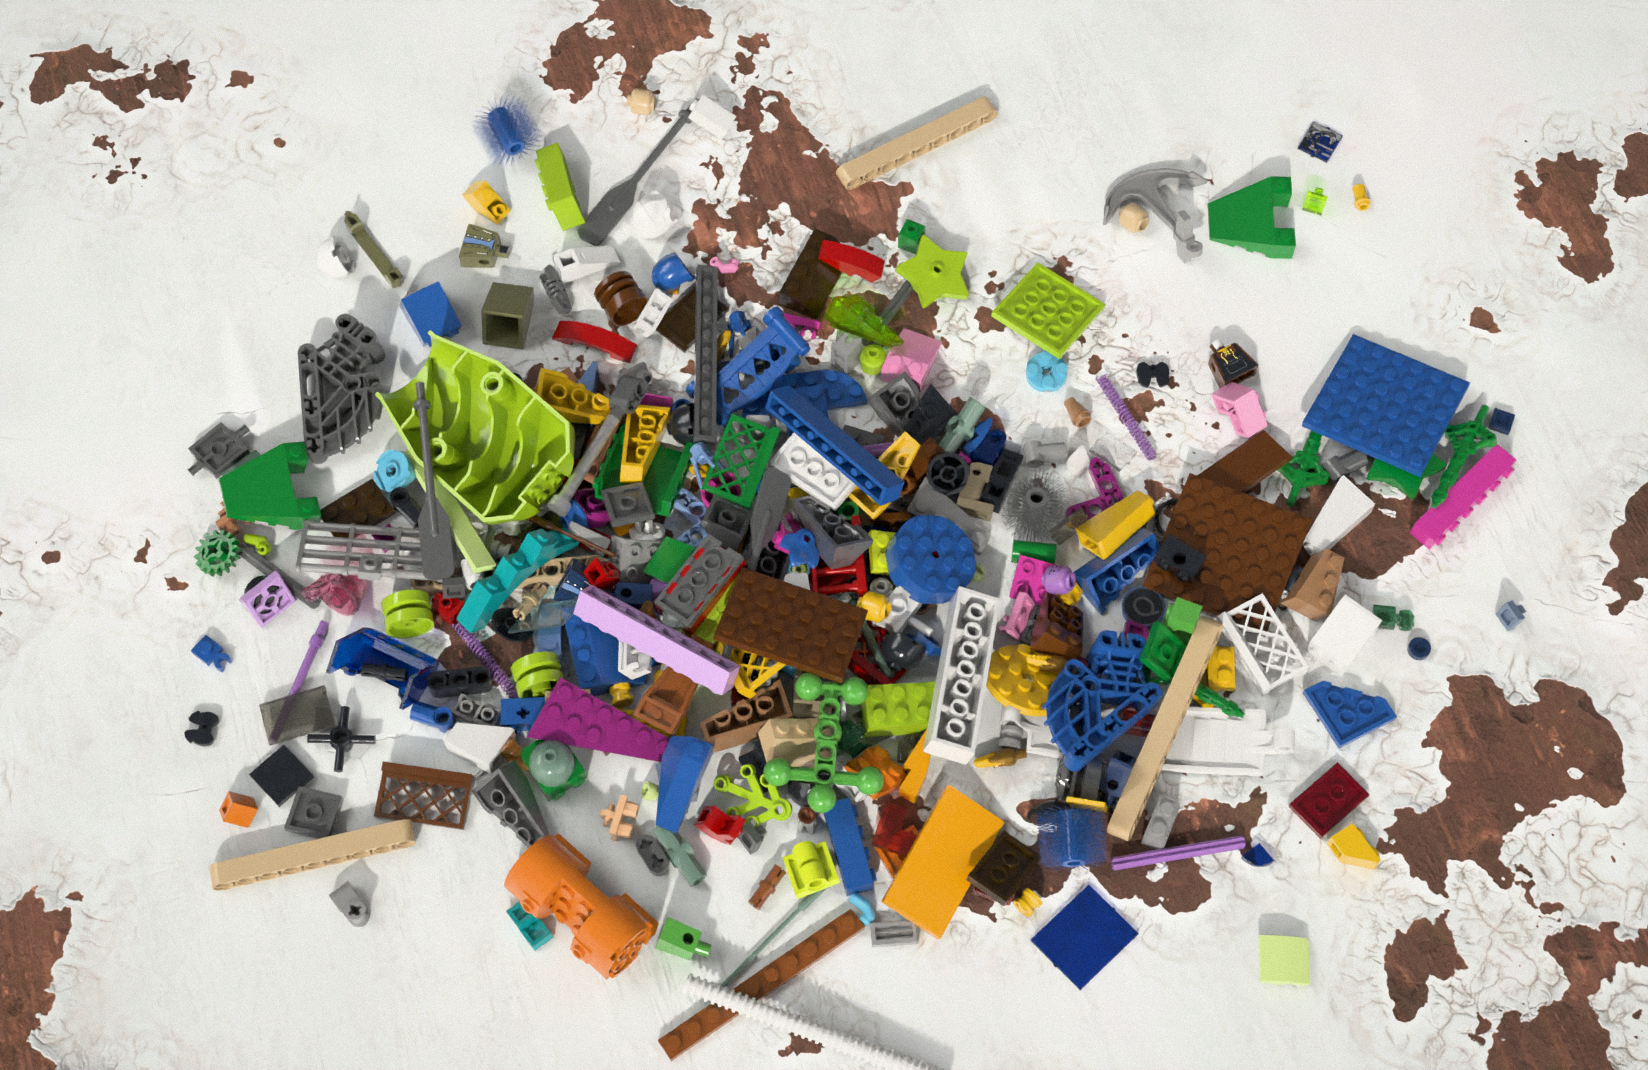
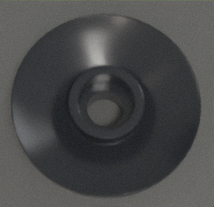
M510 607L500 608L494 612L491 623L494 630L501 637L512 642H524L531 638L534 626L528 616L523 621H520L519 618L522 614L516 619L513 615L515 608Z

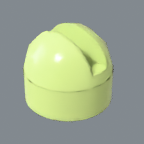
M976 563V569L981 574L975 570L972 582H980L984 578L985 570L979 563Z
M646 781L641 790V798L648 801L657 799L659 787L652 782Z

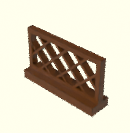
M382 762V777L374 817L391 820L409 819L412 823L464 830L471 790L475 783V777L472 774ZM387 778L397 779L401 786L389 793L386 789ZM412 782H419L423 789L414 796H411L406 786ZM434 785H441L445 793L434 800L428 790ZM457 788L466 789L464 798L456 803L450 793ZM404 789L410 799L398 806L393 796ZM426 792L432 802L420 809L415 799ZM448 795L454 805L443 813L437 802ZM391 799L396 809L389 814L381 813L382 804ZM413 802L418 812L411 817L405 816L401 809ZM435 805L441 815L434 820H429L424 812ZM456 808L461 814L459 824L450 823L446 817Z

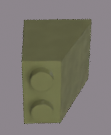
M492 283L481 310L482 344L524 349L534 306V287Z

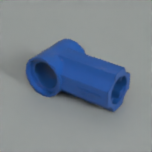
M416 701L410 710V720L437 728L442 733H446L457 723L451 710L447 707H436ZM449 717L448 721L440 723L442 718Z

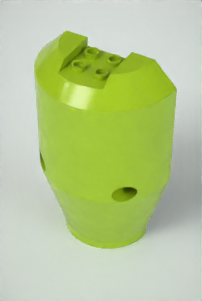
M430 330L428 334L432 341L431 352L421 371L401 389L386 394L376 392L375 396L382 402L414 460L424 468L418 410L413 408V403L417 401L416 383L424 382L425 397L431 403V408L427 410L434 478L486 524L494 525L520 521L540 512L539 508L556 492L565 477H570L573 470L575 431L572 424L499 361L437 336Z

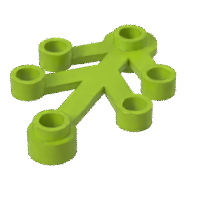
M752 764L743 765L740 769L742 777L747 778L752 791L734 784L733 778L729 774H721L714 779V788L718 792L724 793L729 791L749 800V802L738 807H729L726 811L728 816L732 815V810L736 811V815L741 816L760 806L769 809L758 816H748L745 824L751 823L753 818L756 821L753 827L756 828L773 818L777 821H785L792 814L791 803L787 799L781 798L778 788L766 783L764 774H762L760 783L768 788L771 799L764 796L756 776V768ZM747 767L751 770L750 775L746 773ZM720 780L724 782L723 788L720 786ZM778 806H781L783 809L781 814L778 812Z

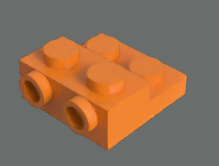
M879 745L866 749L861 756L848 761L844 766L847 772L858 773L862 768L869 766L878 768L884 776V785L880 792L869 795L873 800L899 789L907 777L903 767L895 764L890 758L889 752L882 749Z

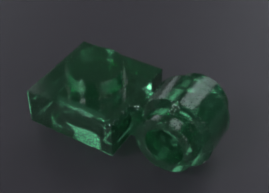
M1374 604L1372 607V613L1382 620L1378 629L1394 630L1395 623H1397L1401 631L1412 630L1415 620L1412 611L1401 610L1399 614H1396L1395 606Z

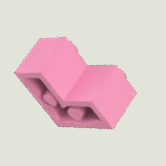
M1230 382L1211 394L1217 411L1230 417L1236 434L1248 438L1268 426L1265 420L1266 414L1258 401L1259 395L1254 389Z

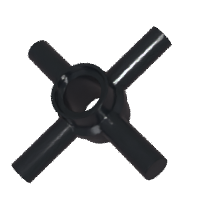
M341 706L339 726L333 728L330 734L307 735L308 743H330L332 748L336 750L334 772L338 773L343 772L345 752L351 750L354 744H376V735H353L352 731L348 729L350 711L348 706ZM347 736L345 741L337 742L339 737Z

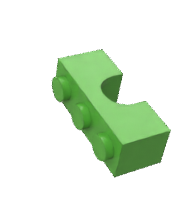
M1177 597L1174 604H1169L1163 624L1188 645L1203 606Z

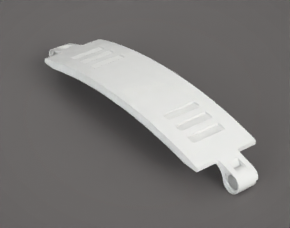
M1070 693L1069 699H1071L1074 695ZM1100 704L1101 720L1118 706ZM1156 704L1152 711L1096 756L1102 758V765H1109L1116 750L1138 758L1160 709V704ZM1002 705L1001 725H1013L1027 731L1026 752L1062 758L1063 753L1059 752L1056 742L1053 744L1050 742L1053 737L1049 725H1044L1047 716H1028L1020 714L1021 710L1010 705L1008 707ZM1189 707L1161 771L1218 775H1263L1265 754H1290L1294 752L1295 730L1286 727L1266 730V710L1241 709L1245 716L1240 718L1228 716L1220 708ZM1128 708L1118 717L1122 721H1128L1137 714V711L1133 708Z

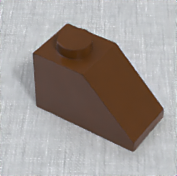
M930 437L920 446L906 474L914 477L919 483L927 476V465L932 457L945 451Z

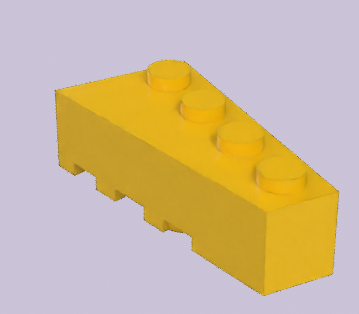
M639 405L633 414H627L620 483L633 484L643 482L667 431L670 407Z

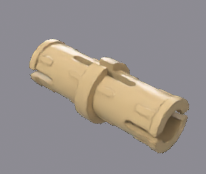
M536 583L534 588L522 597V602L513 610L514 617L518 619L522 614L519 620L523 621L531 610L538 607L539 601L548 592L547 587L544 584L541 586V583Z

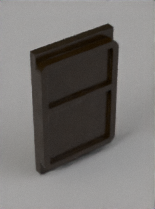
M696 286L663 316L656 328L657 332L684 353L695 343ZM717 299V321H719L729 311V308Z

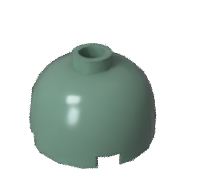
M547 740L539 743L533 749L529 758V769L533 778L546 787H557L568 781V778L575 770V760L571 750L564 743L557 740Z

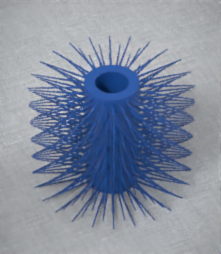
M514 104L512 109L509 105L508 109L505 108V105L503 107H499V105L497 107L496 105V108H493L490 113L483 112L488 115L482 116L488 117L481 118L487 120H482V122L474 120L477 124L482 123V125L478 126L480 127L479 129L484 130L482 133L486 136L482 137V139L489 144L488 146L494 149V151L490 152V149L487 148V152L490 155H496V158H499L502 152L504 153L501 158L505 157V153L508 154L509 158L511 155H516L517 157V154L521 153L523 149L531 150L525 148L530 147L525 146L531 144L527 142H531V140L539 142L536 138L531 139L530 136L532 135V138H534L533 136L535 135L532 133L536 129L533 126H527L531 124L530 118L528 117L527 121L524 120V117L527 116L525 115L526 112H519L516 109L517 104Z
M1066 808V810L1060 809V811H1057L1059 813L1052 812L1055 814H1047V816H1054L1056 818L1036 819L1042 820V822L1039 821L1038 823L1049 824L1048 822H1050V825H1054L1037 828L1047 831L1037 835H1043V837L1051 835L1049 838H1055L1041 843L1042 846L1050 847H1047L1048 849L1044 847L1040 851L1048 852L1047 854L1051 856L1043 854L1039 857L1048 859L1046 861H1057V863H1051L1052 865L1050 866H1055L1054 864L1066 868L1071 867V869L1072 867H1077L1078 869L1079 866L1083 867L1085 864L1101 863L1096 861H1108L1103 858L1094 860L1095 857H1092L1097 856V854L1102 856L1108 855L1101 852L1103 849H1107L1102 847L1105 844L1089 842H1097L1094 839L1101 841L1106 838L1096 836L1099 834H1087L1088 832L1106 833L1099 832L1106 829L1095 827L1105 823L1093 820L1092 822L1094 823H1090L1091 820H1087L1093 817L1098 819L1105 817H1099L1100 814L1092 812L1094 810L1090 811L1093 814H1088L1078 810V808ZM1040 861V862H1039V863H1045V864H1043V865H1048V864H1047L1048 862H1044V861Z

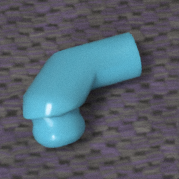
M857 892L852 893L849 901L861 910L863 914L859 916V920L864 926H868L875 919L872 906L867 899Z

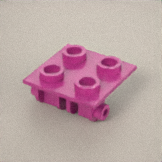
M1020 555L1009 597L1016 599L1019 592H1025L1036 605L1041 606L1047 592L1041 582L1042 574L1046 572L1049 566L1060 565Z

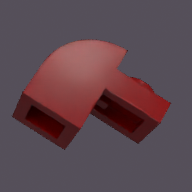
M704 806L694 826L709 837L721 843L731 845L735 838L742 833V826L746 820L739 815L728 816L716 806Z

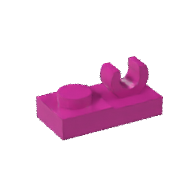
M784 312V317L794 328L796 325L805 326L800 331L802 337L805 336L807 330H810L812 332L811 339L814 340L817 336L815 329L822 330L823 322Z

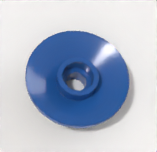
M571 499L572 507L565 517L560 516L561 524L569 529L571 521H574L589 529L588 520L583 509L575 500Z

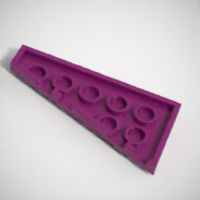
M561 677L526 736L545 741L557 740L570 746L661 763L662 755L670 740Z

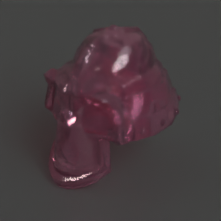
M326 573L321 575L310 586L303 588L301 595L312 603L320 598L337 613L350 616L359 611L365 585L362 579H358V575L343 576V574Z

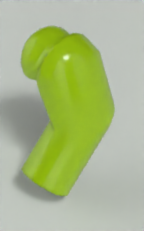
M244 534L243 543L255 545L258 554L266 556L270 553L271 545L265 536Z

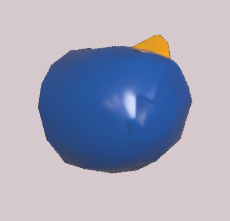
M675 252L660 259L654 266L651 275L652 282L656 288L674 295H678L677 287L686 281L692 282L696 279L695 274L689 272Z

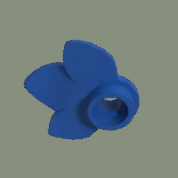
M803 528L798 530L796 534L788 533L782 538L780 547L789 550L791 567H796L806 562L810 568L814 569L819 562V551L815 546V536L809 529Z

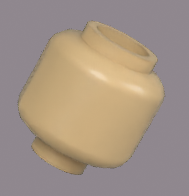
M635 88L631 94L627 95V106H630L633 114L650 115L652 111H655L656 95H653L651 90Z
M1136 203L1125 205L1119 211V224L1131 233L1142 232L1149 224L1148 212Z

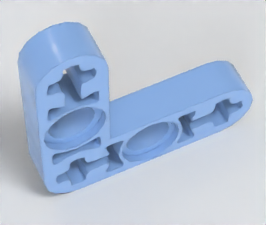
M681 488L674 508L691 521L694 526L676 540L685 544L688 542V545L697 548L707 535L701 524L707 508L690 491ZM698 509L702 514L694 515L691 510ZM700 534L703 539L695 540L692 535Z

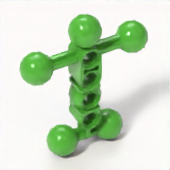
M804 673L799 676L795 683V691L801 699L812 701L820 695H824V700L820 705L819 720L813 730L814 738L817 741L814 768L793 767L783 758H773L764 766L763 773L766 781L776 787L787 784L789 780L814 782L815 786L808 792L807 801L810 808L818 813H826L832 810L836 804L837 799L834 790L831 788L832 784L857 786L858 790L866 795H874L880 792L884 785V776L878 768L872 766L864 767L858 773L835 771L837 743L842 737V728L839 724L840 703L838 696L842 697L847 704L859 705L867 699L869 694L866 682L858 677H850L841 684L822 681L819 676L812 673ZM826 707H832L835 709L836 712L833 714H827L824 711V709ZM824 729H831L834 734L825 736L822 731ZM827 750L832 756L823 758L820 752ZM825 772L830 778L828 780H821L818 774Z

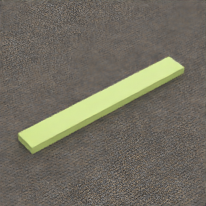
M406 450L405 453L413 462L415 476L426 492L424 468L414 460L410 451ZM434 478L435 495L449 517L450 533L474 573L495 570L496 563L456 498Z

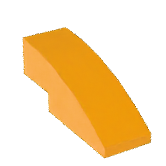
M927 729L904 763L903 769L907 777L899 789V795L914 804L922 791L930 764L931 754L923 752Z

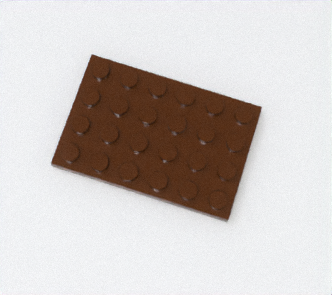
M742 567L714 633L713 640L842 684L868 610Z

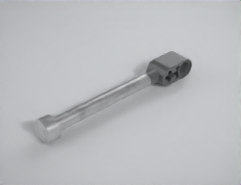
M624 375L609 399L610 413L559 495H553L548 502L547 507L553 513L562 517L567 515L572 507L570 500L624 413L633 414L648 389V383L645 379Z

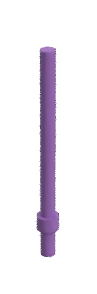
M320 621L315 635H312L308 643L310 645L270 735L269 741L273 743L278 742L317 650L322 647L324 642L323 636L329 625L326 621Z

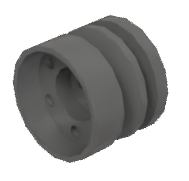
M1063 755L1058 763L1056 773V798L1062 799L1064 789H1067L1068 797H1073L1075 791H1079V798L1096 801L1102 770V758L1095 757L1081 770L1073 772L1065 767L1063 762L1065 756Z

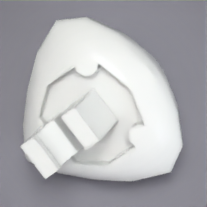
M647 520L646 522L635 523V526L629 529L631 538L635 540H651L662 543L665 537V526L661 523Z

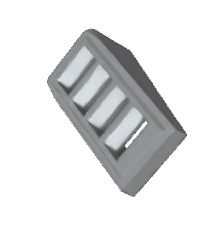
M571 521L568 530L572 534L608 549L611 541L609 538ZM587 546L596 555L604 557L605 553Z

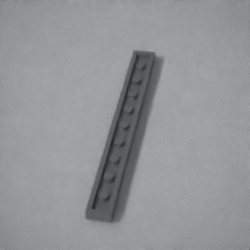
M698 264L696 268L693 442L715 444L718 267Z

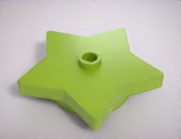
M922 235L919 240L915 256L899 264L895 269V272L908 280L912 288L917 292L922 308H926L933 302L945 297L966 300L969 296L961 275L968 253L964 251L943 250L925 235Z

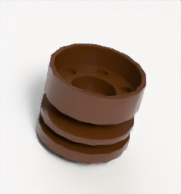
M619 271L607 276L598 284L594 292L596 301L605 310V314L615 326H625L636 321L648 301V298L642 289L638 287L631 273L627 271Z

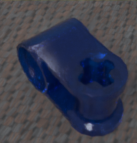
M1000 429L991 430L973 454L972 462H979L994 467L1005 448V432Z

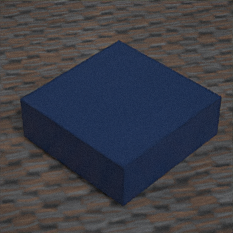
M1495 408L1488 429L1509 435L1515 414Z

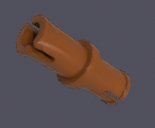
M774 864L765 879L758 883L759 887L748 900V903L750 905L753 904L754 908L760 910L770 894L775 893V887L786 874V871L784 869L781 870L780 866Z

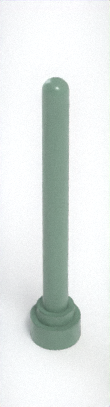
M854 592L839 593L843 602L857 606L858 594H854ZM865 620L861 631L882 674L889 678L892 672L886 660H884L879 645Z

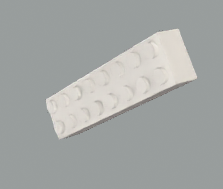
M961 586L957 588L956 593L951 598L923 752L965 765L975 754L1001 599Z

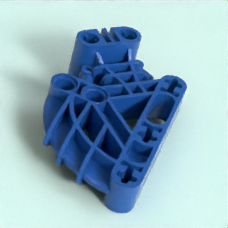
M1104 630L1100 632L1085 657L1091 670L1081 661L1071 659L1066 663L1051 685L1047 702L1042 706L1044 710L1046 709L1047 720L1044 722V725H1049L1053 737L1050 742L1052 744L1056 742L1058 748L1065 756L1063 762L1068 770L1073 772L1081 770L1152 711L1161 698L1162 689L1156 683L1146 684L1145 682L1146 678L1142 671L1143 663L1139 660L1147 641L1143 636L1128 633L1124 639V632H1121L1118 638L1116 631ZM1137 677L1141 683H1133V681ZM1070 692L1074 695L1071 699H1069ZM1076 703H1079V715L1070 720L1069 709ZM1100 704L1118 706L1101 720ZM1128 708H1133L1137 711V714L1128 721H1122L1118 717ZM1079 723H1080V738H1079V736L1077 735L1076 731L1074 730V727H1076Z

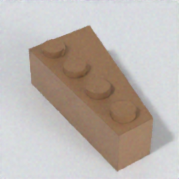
M780 679L773 682V685L764 690L762 688L757 691V694L751 699H742L736 703V706L728 710L724 709L700 723L703 740L712 744L713 753L759 740L758 732L769 719H793Z

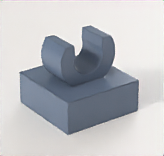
M1511 600L1506 602L1495 615L1505 629L1511 631L1525 619L1523 614L1527 611L1522 605L1516 606L1514 601Z

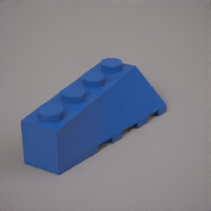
M1140 528L1107 559L1103 560L1096 556L1074 571L1076 583L1083 590V595L1099 614L1102 615L1107 610L1106 606L1120 596L1119 592L1126 585H1130L1135 580L1134 576L1140 570L1143 571L1155 558L1160 545L1154 532Z

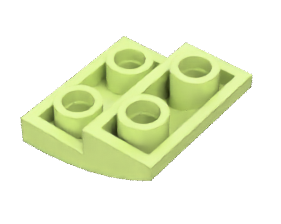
M1278 935L1258 936L1260 982L1275 985L1286 983L1305 987L1310 985L1309 939Z

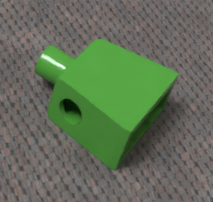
M667 917L655 949L691 960L694 953L707 958L712 945L699 940L701 931Z

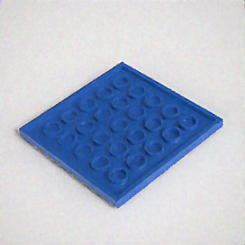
M1353 334L1304 418L1302 427L1421 477L1466 394L1470 382Z

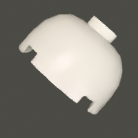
M333 236L320 244L316 259V265L319 270H323L325 274L333 278L347 276L354 273L355 270L354 260L349 261L348 254L351 253L350 249L341 237Z

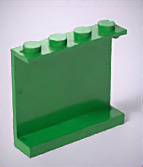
M625 425L621 426L619 432H615L612 447L609 446L606 452V461L601 462L600 474L594 477L592 487L595 489V498L603 500L601 496V490L629 484L620 483ZM687 442L683 452L659 446L643 480L655 514L670 517L689 472V466L692 464L690 461L692 457L690 448L695 443Z

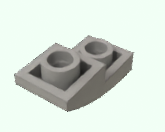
M461 693L452 710V714L471 724L495 726L501 714V709L485 701L479 702Z

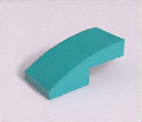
M520 901L506 911L534 951L554 938L542 920L535 918L531 913H527L522 908Z

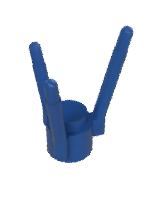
M735 311L729 316L730 323L727 326L728 330L731 331L729 340L730 358H733L734 330L737 333H741L742 336H746L745 330L752 329L750 320L746 319L743 311Z

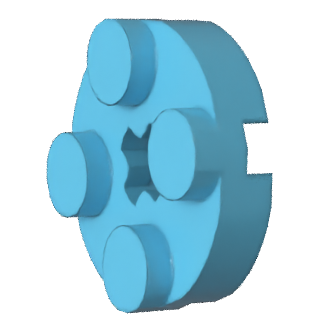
M1044 350L1034 355L1028 361L1026 367L1027 382L1033 389L1039 392H1044V390L1057 391L1066 382L1068 366L1062 358L1058 359ZM1043 369L1050 370L1051 375H1043Z
M388 450L378 458L376 462L378 464L377 471L374 470V480L380 489L391 493L397 487L406 488L415 479L416 474L413 470V462L405 452ZM393 467L396 468L395 475H391V473H393Z

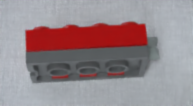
M707 534L654 601L658 611L663 614V623L674 630L684 628L691 634H694L738 573H740L741 568L747 567L743 556L730 547L725 550L721 541Z

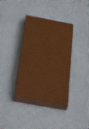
M1262 430L1197 476L1245 493L1291 461L1292 456L1267 432Z

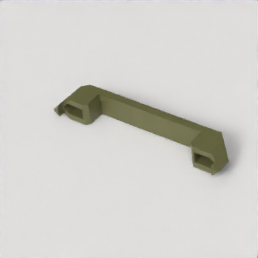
M346 211L344 221L348 231L392 288L402 286L404 283L403 275L397 268L392 266L364 229L363 223L358 216L351 213V211Z

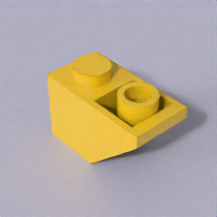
M486 180L474 181L462 194L475 211L495 224H499L511 211Z
M1353 823L1332 836L1327 843V846L1340 863L1374 869L1381 861L1377 849L1369 845L1365 840L1366 837L1360 828H1356Z

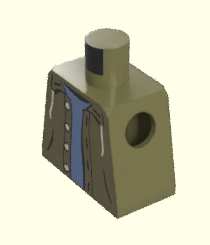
M468 224L459 254L461 267L493 268L495 267L497 257L509 258L510 246L501 245L500 236L497 232Z

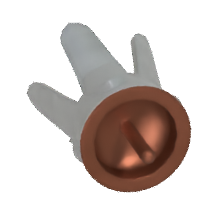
M810 807L802 808L796 818L797 820L799 819L797 831L801 832L802 828L806 826L809 835L814 833V822L817 825L820 824L816 818V812Z

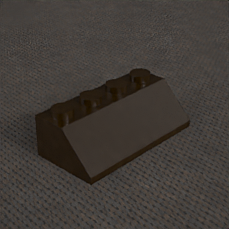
M814 229L779 291V305L815 320L819 317L843 273L818 259L823 240L840 242L834 236Z

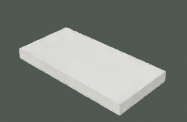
M795 433L789 437L768 462L769 467H775L786 473L792 483L834 511L838 509L856 487L851 480Z

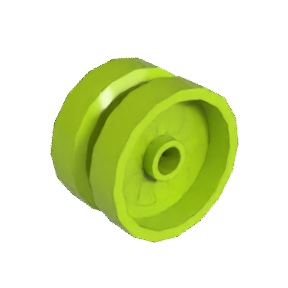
M398 591L388 595L381 602L382 613L385 617V631L392 638L418 637L426 634L434 627L433 615L430 611V597L424 591Z
M548 651L536 652L526 655L512 664L511 672L514 681L517 682L516 689L519 698L545 697V691L553 690L560 677L564 679L563 673L559 671L561 666L556 653Z

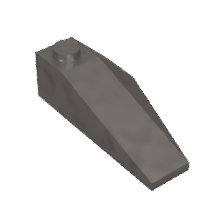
M812 495L792 499V504L804 527L812 531L815 536V546L819 551L820 557L831 569L851 565L873 544V539L861 526L849 524L846 522L847 518L842 514L839 516L835 515L830 511L829 506Z
M515 760L499 767L472 790V793L483 809L489 814L493 813L501 820L500 824L504 827L508 826L516 833V838L528 848L542 837L550 835L528 779Z

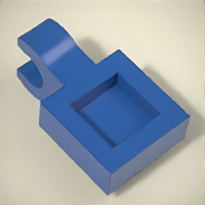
M917 630L916 636L910 633L906 634V636L913 639L912 641L921 643L926 647L925 654L929 656L941 655L942 646L932 636L928 637L919 630Z

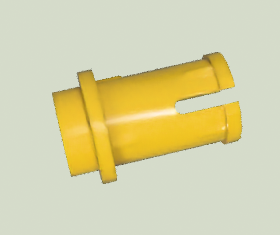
M1357 184L1352 188L1355 197L1354 206L1359 211H1364L1369 208L1371 202L1367 198L1364 184Z

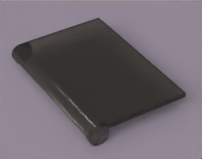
M325 685L259 704L269 746L335 726Z

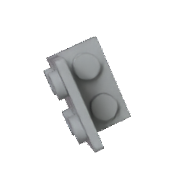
M611 535L609 551L616 553V557L608 555V561L614 564L620 571L621 579L618 583L650 584L652 578L646 576L643 571L661 542L635 540L619 535Z

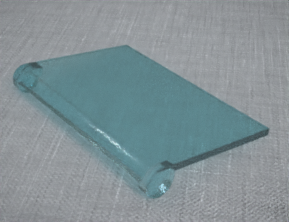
M575 596L574 599L538 604V607L531 610L523 621L518 619L508 631V634L563 626L574 613L579 596Z

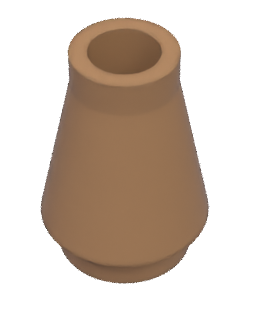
M1070 397L1064 402V406L1074 426L1083 428L1091 422L1090 411L1076 401L1074 397Z

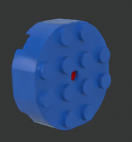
M918 515L909 519L894 534L886 548L885 556L891 580L897 588L901 586L911 594L909 596L910 599L922 604H944L949 602L956 593L959 586L965 588L975 574L976 561L971 540L959 526L941 516Z

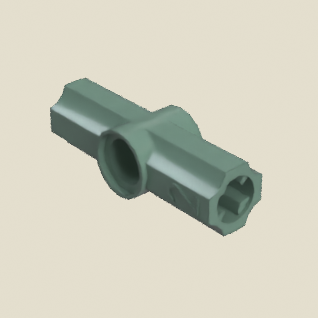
M969 397L958 416H953L949 420L946 427L947 433L939 446L944 451L957 453L963 442H967L972 438L975 431L974 425L986 407Z
M658 826L653 829V833L664 847L668 859L675 868L680 870L690 887L701 883L707 877V873L696 859L695 853L685 838L682 839L678 832L676 834Z

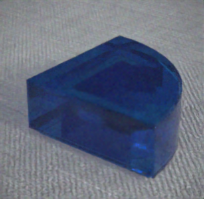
M1260 843L1241 857L1245 863L1254 867H1266L1274 862L1273 858Z

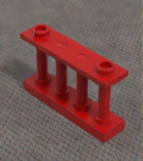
M860 515L851 516V525L857 524L861 526ZM864 552L849 566L831 569L830 567L817 568L816 566L812 569L813 586H810V590L823 595L854 592V594H859V598L863 597L868 592ZM847 573L857 576V580L853 581V583L819 587L818 577Z

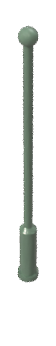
M827 888L807 895L798 904V908L721 984V987L727 986L800 911H805Z

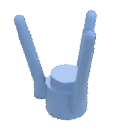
M698 442L690 448L692 455L690 461L693 464L700 491L703 481L698 463L701 465L709 463L712 468L715 467L712 461L714 454L711 449L707 448L704 442ZM718 460L716 464L720 467V469H726V467L720 462V460Z

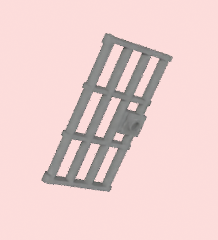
M304 520L295 573L313 572L343 574V576L358 575V579L380 580L381 577L428 580L424 577L423 571L397 569L398 564L422 566L421 557L399 555L400 550L421 552L420 543L401 542L402 537L419 538V529L356 525L355 523L313 522V520ZM308 530L349 533V537L308 535ZM354 534L397 537L396 541L356 539ZM306 544L346 546L347 549L346 552L305 549ZM352 547L395 551L394 555L352 552ZM303 558L345 560L344 566L302 563ZM350 561H360L359 567L349 566ZM383 563L392 564V569L382 568Z

